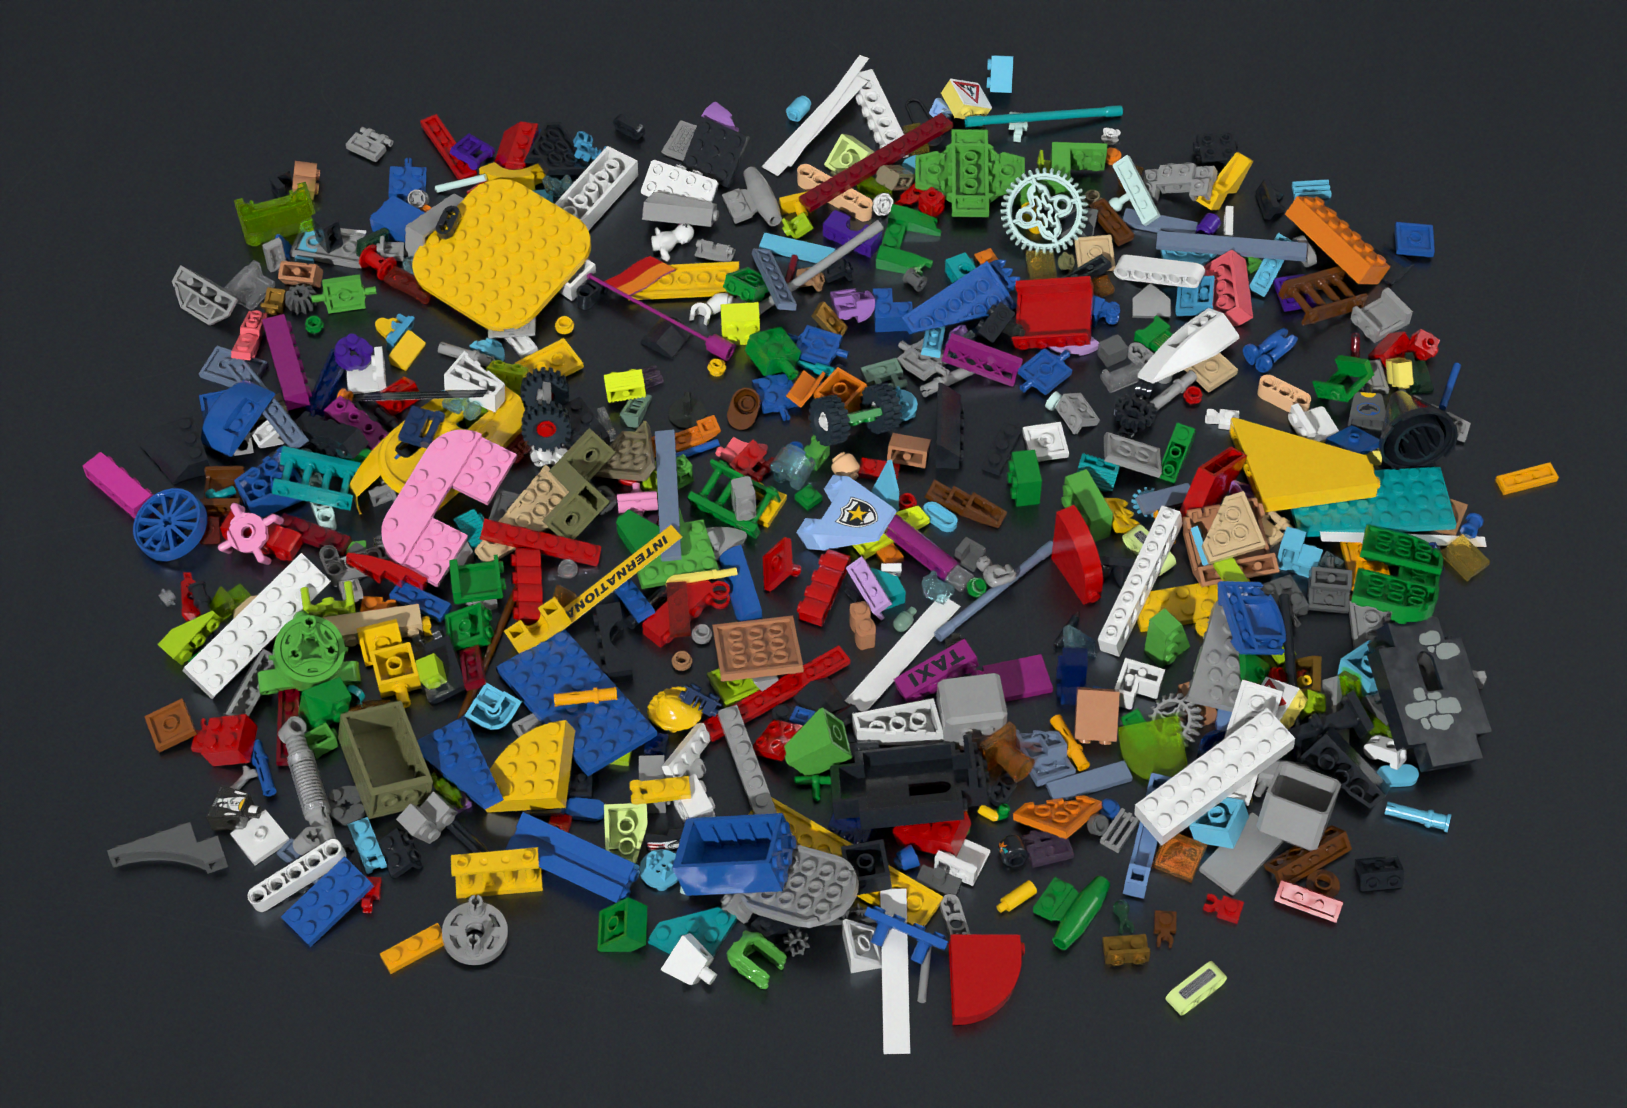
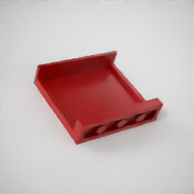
M1081 276L1016 281L1015 288L1018 293L1016 323L1023 326L1025 335L1012 337L1015 348L1026 350L1028 348L1044 349L1047 347L1062 348L1074 345H1091L1094 287L1091 277Z

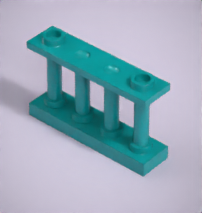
M283 446L280 465L285 466L282 478H274L272 494L351 510L353 495L348 494L350 482L361 465L360 462ZM292 467L304 470L301 484L289 481ZM312 472L324 474L320 488L309 486ZM332 476L343 478L340 492L328 490Z

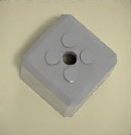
M996 673L943 679L938 682L936 709L944 733L943 742L954 741L955 750H964L963 735L971 734L972 742H977V748L1000 746L1005 741L1008 713L1000 675Z
M1288 761L1280 762L1266 792L1256 824L1257 829L1263 834L1309 851L1316 850L1329 823L1341 783L1337 779Z

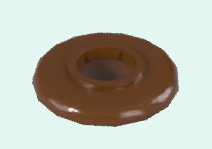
M1316 870L1308 875L1306 888L1334 898L1340 890V882L1332 872ZM1320 880L1326 881L1329 887H1320L1317 882Z

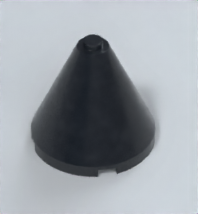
M1404 391L1394 392L1388 400L1379 440V451L1383 461L1389 464L1392 469L1399 470L1436 466L1435 461L1443 455L1447 458L1454 449L1458 438L1457 427L1451 416L1445 411Z

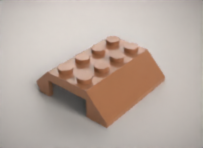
M1256 497L1249 498L1247 500L1266 546L1265 548L1233 557L1247 579L1280 572L1275 553H1270L1262 523V518L1265 515L1263 505L1258 503ZM1220 504L1204 507V513H1202L1201 508L1186 510L1187 516L1183 517V536L1192 572L1201 587L1217 585L1219 581L1223 580L1213 567V564L1202 565L1191 528L1199 526L1205 539L1221 507Z

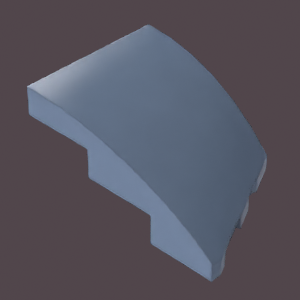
M1013 730V737L1019 753L1026 758V768L1037 787L1076 774V769L1067 757V743L1059 731L1043 732L1033 730V733H1020L1019 730Z

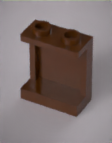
M236 465L205 467L204 497L200 501L206 509L207 516H228L232 503L244 506L234 482L235 479L245 473L244 467ZM233 486L236 490V495L229 498H207L205 496V492L209 489H214L217 492Z

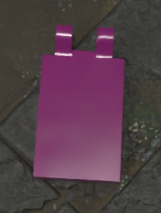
M1042 654L982 666V671L975 670L971 673V676L992 673L1000 675L1005 702L1051 693L1053 691Z

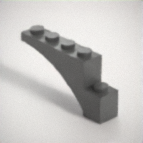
M190 822L178 824L174 828L158 831L151 836L137 838L133 842L117 845L113 849L107 850L113 868L128 863L151 860L187 863L206 870L207 874L228 867L218 836L208 837L197 843Z

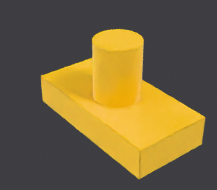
M806 192L780 197L779 209L781 215L796 212L798 216L804 212L808 216L807 209L799 202V196Z

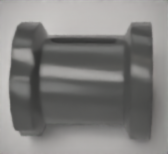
M909 268L904 274L902 281L909 283L919 292L925 287L927 277L920 276L916 273L915 269Z

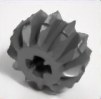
M304 283L299 286L296 284V287H290L289 291L286 292L285 303L291 312H296L297 315L303 312L306 315L307 311H313V307L317 306V302L312 303L311 295L317 294L311 285L307 286Z

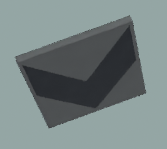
M1066 204L1061 205V210L1067 208ZM1073 206L1072 211L1068 215L1059 218L1062 230L1057 239H1062L1072 229L1076 220V206ZM1083 207L1082 209L1088 210L1087 214H1082V216L1087 217V221H1081L1086 226L1085 228L1079 227L1082 230L1081 235L1077 233L1075 235L1077 237L1093 236L1098 210Z

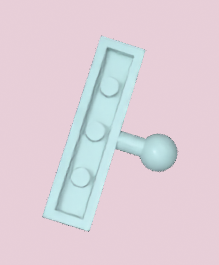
M1128 155L1124 156L1112 166L1126 193L1120 198L1114 197L1110 199L1109 204L1115 212H1118L1122 209L1123 204L1130 200L1142 224L1147 226L1161 215L1131 157Z

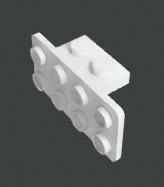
M653 160L649 166L641 193L649 197L653 192H659L712 203L718 182L702 176L703 173L695 170L690 172L686 170L687 168L677 164L674 167Z

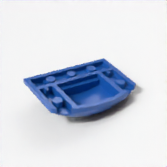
M242 380L228 388L214 402L204 420L201 431L202 444L232 457L275 396V393L246 380Z
M1219 581L1218 604L1223 606L1233 637L1230 641L1233 647L1240 654L1282 655L1285 649H1282V646L1286 641L1284 621L1271 594L1267 596L1260 589L1264 585L1261 582Z

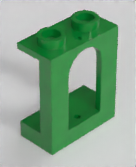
M1339 355L1335 359L1338 370L1326 382L1312 381L1317 396L1319 398L1348 402L1375 375L1369 359ZM1347 376L1358 377L1359 379L1347 391H1345L1343 385H1340Z

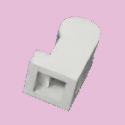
M1375 735L1363 748L1368 758L1389 762L1390 768L1396 770L1406 761V750L1396 751L1393 739Z

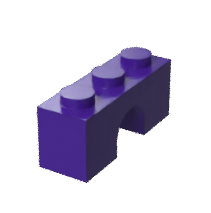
M834 209L823 223V236L844 245L863 232L869 225L866 224L859 231L850 230V216ZM882 231L867 239L853 250L871 258L882 244Z

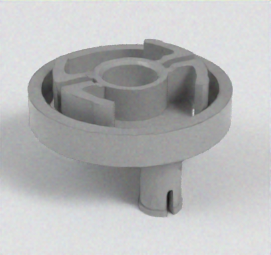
M475 895L469 898L468 903L454 908L447 915L442 926V940L446 951L455 960L468 965H481L494 960L504 950L508 939V927L503 914L494 906L484 903L479 895H477V900H475ZM477 929L483 933V936L480 938L475 934V939H473V934H470L468 937L467 934L469 931Z

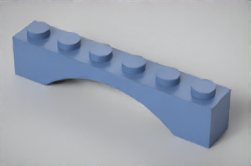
M1151 773L1146 796L1172 777ZM1141 821L1128 867L1123 894L1144 899L1157 840Z

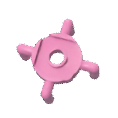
M232 503L230 507L235 517L230 522L231 525L227 532L228 540L219 544V551L231 554L233 548L243 553H254L257 561L265 565L271 564V558L264 556L261 548L269 539L267 526L273 522L281 525L284 519L276 514H271L262 519L256 514L244 513V506ZM250 527L252 535L249 538H245L243 532L246 528Z

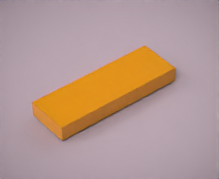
M1551 462L1502 474L1496 476L1495 480L1503 495L1556 482L1559 477Z

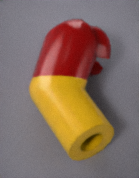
M1306 670L1296 672L1297 685L1300 689L1305 688L1312 682L1311 677L1306 675Z

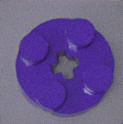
M348 334L347 337L341 338L335 345V361L341 368L347 371H353V369L362 371L371 363L373 347L356 334ZM350 351L357 352V356H351Z

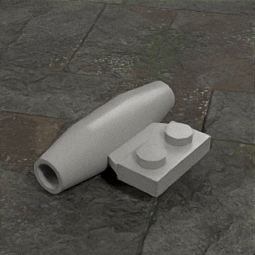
M748 167L743 173L747 189L738 188L722 194L723 200L735 224L752 218L758 211L770 226H776L782 220L777 199L767 180L757 168Z

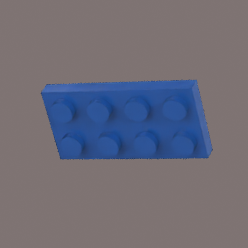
M344 856L293 904L281 918L311 947L360 901L374 885Z

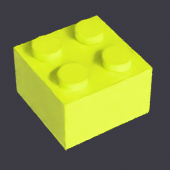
M759 303L720 304L722 337L735 345H747L750 334L760 332Z

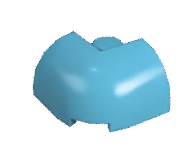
M486 682V685L482 687L466 712L465 717L490 730L500 729L510 722L522 701Z

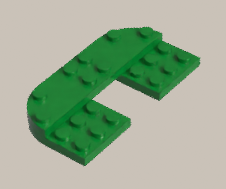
M1366 524L1360 557L1367 561L1383 562L1388 566H1399L1398 576L1395 577L1358 568L1351 602L1361 607L1369 606L1382 612H1392L1391 620H1395L1399 624L1427 620L1433 615L1439 596V580L1443 566L1441 552L1437 548L1432 550L1429 542L1416 536Z

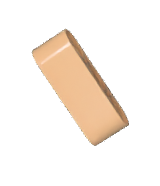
M1263 375L1260 378L1257 394L1261 399L1289 413L1291 405L1299 403L1304 412L1309 410L1311 396L1308 393L1272 375Z

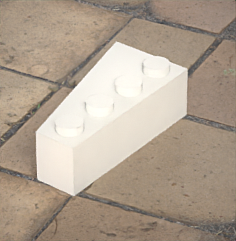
M934 698L852 714V728L855 739L858 742L867 740L878 741V745L943 743L944 733Z

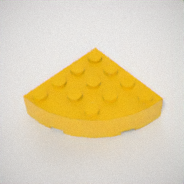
M566 720L550 722L532 729L511 743L490 768L504 800L485 810L487 812L566 808L575 729Z

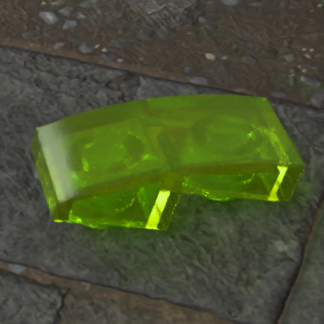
M435 772L430 774L433 781L432 785L438 793L453 807L463 808L460 801L463 797L458 788H453L449 782H446L443 777L439 778Z

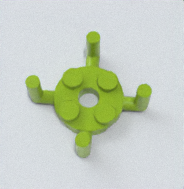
M344 582L345 600L334 601V598L327 597L322 599V603L316 605L310 603L308 587L301 588L303 611L309 615L322 618L356 613L352 582Z

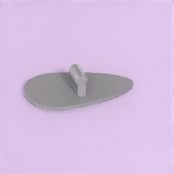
M706 528L716 561L719 560L721 554L727 549L738 545L742 546L747 539L746 532L736 528Z

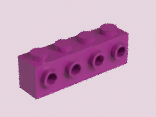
M342 396L336 398L324 409L326 421L332 419L339 425L344 423L359 428L369 442L366 448L373 450L389 434L380 423L372 421L366 412L358 410L349 399H344Z

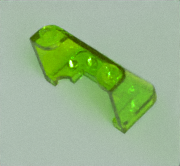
M306 182L298 183V189L295 192L289 190L290 195L262 203L254 204L253 200L249 201L250 204H247L243 201V198L234 200L238 219L248 245L258 246L261 243L274 240L277 234L286 237L302 232L314 231L311 215L315 214V209Z

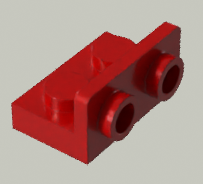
M404 376L378 393L419 392L414 381ZM420 399L376 401V403L385 407L392 416H395Z

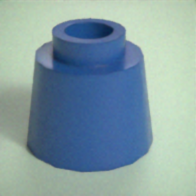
M911 844L897 852L896 857L893 858L898 870L902 868L905 871L920 866L918 857Z

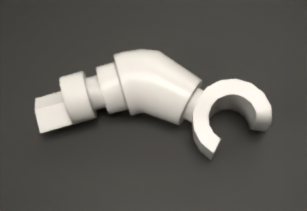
M718 293L705 304H694L690 310L689 320H694V317L700 314L705 317L704 324L707 326L710 316L721 311L720 304L747 302L739 296L733 298L728 293Z

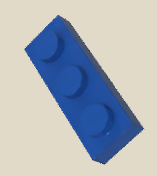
M630 578L614 590L615 594L638 623L656 613L652 605Z
M405 583L402 588L396 585L389 594L391 600H396V602L404 606L419 604L421 614L429 616V618L442 623L445 615L452 609L451 603L408 583Z

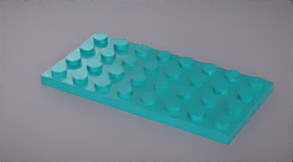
M1441 467L1374 470L1375 476L1380 480V488L1377 489L1376 497L1291 509L1295 528L1306 532V537L1321 536L1320 532L1364 533L1366 524L1397 532L1456 529L1457 525Z

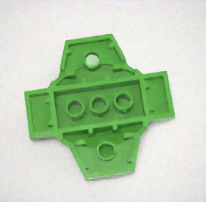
M952 129L951 144L946 146L945 151L942 153L934 151L915 156V188L926 191L933 187L937 191L942 192L945 199L952 203V217H989V203L993 202L998 196L1008 194L1006 192L1007 188L1013 190L1010 184L1012 182L1015 183V177L1022 178L1021 175L1025 173V157L1006 152L997 154L993 150V146L988 144V130Z

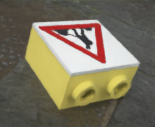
M950 79L941 92L955 118L965 119V116H987L992 109L978 83Z
M1266 677L1261 685L1283 691L1276 718L1289 730L1294 725L1296 718L1305 707L1308 699L1298 687Z

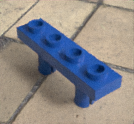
M874 905L873 908L867 907L864 914L865 917L877 923L870 941L871 943L882 947L889 930L893 928L916 938V941H918L910 959L914 962L922 964L929 947L934 946L941 950H946L948 941L945 940L946 936L935 931L933 935L925 932L926 927L914 923L913 926L904 923L906 919L896 914L890 917L885 914L886 910Z

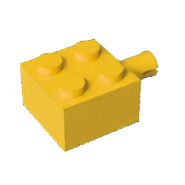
M407 642L370 651L381 698L396 695L397 701H402L404 708L409 707L411 702L408 691L421 688L411 643Z

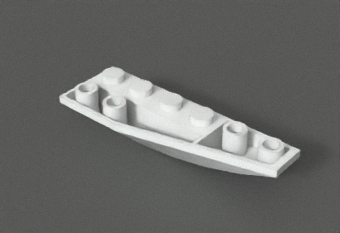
M1208 308L1176 331L1148 360L1138 373V378L1150 383L1160 381L1216 356L1237 341L1239 334L1224 313Z

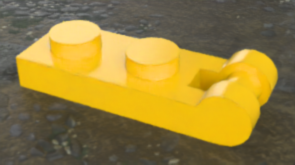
M689 776L647 781L632 780L629 783L630 790L632 791L631 803L635 805L691 799ZM641 791H647L648 794H642Z

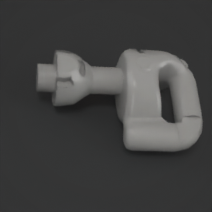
M987 556L980 557L977 560V568L983 572L986 583L992 588L1010 583L1016 579V572L1009 564H1006L1004 567L999 564L992 565L990 557Z

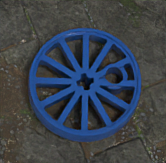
M179 488L163 490L150 497L139 509L133 524L134 539L140 549L154 560L171 561L189 553L200 542L207 526V512L203 503L192 493ZM187 498V500L181 505L182 500ZM174 499L170 508L169 500ZM160 505L163 506L164 515L156 509ZM193 505L196 506L195 509H192V510L189 511V509H190ZM152 513H155L160 519H151L149 517ZM197 517V520H196L195 523H194V522H187V521H189V520L194 519V518ZM145 525L152 526L144 530ZM185 529L192 530L188 537L183 534ZM176 538H183L184 541L177 546Z

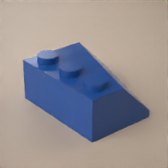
M282 446L277 449L276 454L264 458L263 463L258 467L250 468L234 480L248 513L256 514L262 518L303 501L272 494L274 478H282L285 466L280 465ZM292 467L289 481L301 484L302 479L296 469Z

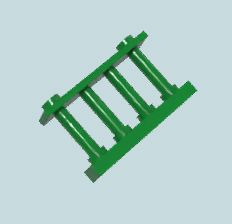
M711 459L710 464L715 471L701 493L698 492L696 494L692 491L689 493L687 499L690 505L757 539L761 533L757 522L771 499L777 503L781 501L778 490L772 486L766 487L751 479L754 490L764 495L756 508L755 518L748 521H737L735 511L725 509L724 504L731 495V480L745 476L729 468L725 462L721 460L717 462ZM721 474L731 478L719 499L714 501V503L709 501L707 496Z

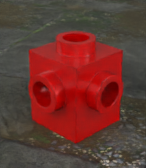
M930 187L919 195L918 211L934 218L944 211L945 196L942 192Z
M1420 329L1412 334L1406 351L1413 354L1417 359L1426 361L1437 354L1439 350L1437 346L1440 340L1434 337L1432 333Z

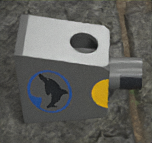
M1370 386L1362 387L1361 392H1357L1353 396L1347 427L1353 425L1359 429L1382 430L1386 413L1382 395L1372 393Z

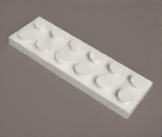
M1242 680L1224 739L1266 708L1276 717L1283 691ZM1258 775L1228 796V798L1244 800L1245 805L1249 806Z

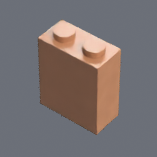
M1077 687L1074 738L1078 739L1079 743H1091V740H1098L1099 744L1111 745L1112 741L1117 742L1119 689Z

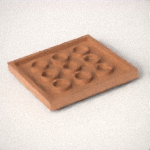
M793 616L712 625L721 682L804 672Z

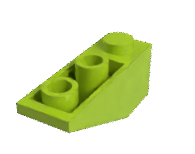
M212 610L171 629L158 645L175 661L183 665L184 662L191 658L193 652L204 644L206 638L219 627L223 619Z

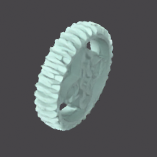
M1037 168L1035 175L1029 170V177L1025 173L1021 175L1022 181L1017 177L1016 182L1018 185L1012 182L1010 186L1013 190L1008 188L1006 190L1010 196H1003V199L1008 202L1001 203V206L1006 207V209L1001 210L1002 214H1006V216L1001 217V220L1007 221V223L1003 224V228H1010L1006 231V234L1013 233L1010 240L1012 241L1017 238L1016 246L1022 242V250L1026 246H1029L1028 253H1031L1032 248L1036 249L1035 255H1038L1039 250H1042V255H1046V250H1049V254L1052 255L1054 248L1057 253H1060V246L1066 250L1067 245L1065 243L1067 242L1072 246L1071 238L1078 240L1075 233L1081 235L1082 230L1079 227L1085 228L1086 226L1081 221H1087V217L1082 216V214H1087L1088 210L1082 208L1088 204L1087 202L1081 203L1086 196L1082 195L1079 197L1083 190L1079 189L1076 191L1075 188L1079 184L1075 183L1072 186V177L1067 181L1065 180L1067 177L1066 173L1062 178L1059 176L1061 171L1058 170L1056 175H1054V169L1052 168L1049 174L1046 173V168H1043L1041 174ZM1052 180L1058 182L1068 189L1073 199L1064 194L1051 197L1047 187L1036 181ZM1031 183L1032 185L1027 191L1030 205L1019 209L1016 219H1013L1012 205L1014 199L1024 186ZM1035 189L1038 190L1039 193L1042 192L1040 198H1038V196H1034ZM1064 201L1067 208L1064 210L1059 209L1057 202ZM1035 202H1036V205H1037L1036 212H1034V210H1032V209L1034 208V206H1035ZM1073 204H1076L1077 214L1072 229L1065 237L1057 240L1062 230L1059 218L1068 215L1072 211ZM1042 207H1043L1045 210H1049V211L1047 212V218H1046V216L1044 215V213H1041V214H1040V212H1041V210H1042ZM1053 211L1056 213L1055 216H1054V222H1053V219H1052V217H1051ZM1026 213L1030 214L1032 220L1030 222H1024L1022 220V215ZM1048 223L1051 227H1055L1053 234L1050 231H1046ZM1017 224L1024 229L1038 226L1042 237L1051 240L1052 243L1041 244L1030 241L1017 230L1015 225Z

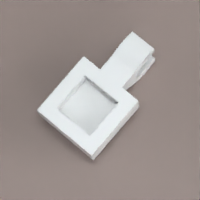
M1207 409L1205 423L1218 424V429L1229 430L1231 418L1239 419V411L1220 409L1218 413L1214 409Z

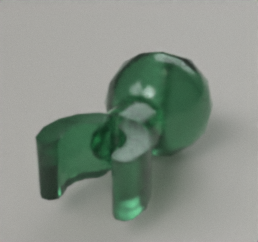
M1118 900L1113 905V911L1120 918L1119 933L1120 935L1123 934L1124 924L1133 933L1134 924L1129 921L1127 915L1130 911V906L1125 900Z

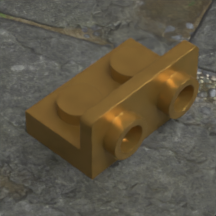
M1146 934L1103 937L1102 944L1105 964L1119 966L1124 963L1143 964L1149 962L1151 951L1148 948Z

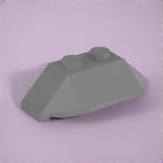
M180 265L172 280L180 307L210 326L229 317L238 302L237 297L231 292Z

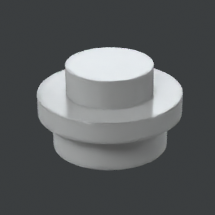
M699 624L692 631V639L698 644H705L712 638V631L707 625Z

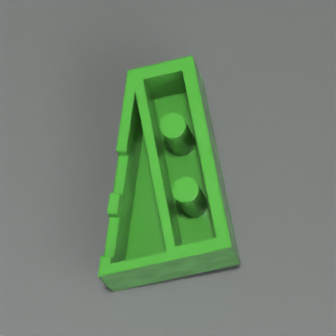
M1165 608L1150 618L1144 653L1156 665L1162 668L1166 664L1170 665L1178 655L1190 647L1182 624Z

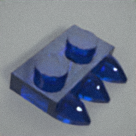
M833 813L828 824V830L836 835L841 830V838L846 841H850L854 836V844L868 842L873 832V829L861 830L860 817L835 820Z

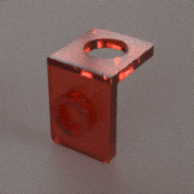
M222 515L207 516V526L200 544L220 543L219 520L222 519Z

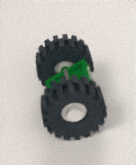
M880 383L865 387V390L862 391L863 396L860 397L862 401L860 407L863 410L850 413L844 408V402H841V398L837 397V395L813 399V402L810 403L811 408H809L811 414L808 416L809 420H811L810 428H813L812 433L816 435L815 439L817 442L820 441V445L824 446L845 442L850 434L848 431L850 426L859 425L862 422L868 423V429H871V432L876 434L896 430L899 424H901L900 417H902L900 409L902 407L899 405L900 399L896 397L897 392L893 390V386L889 385V383Z

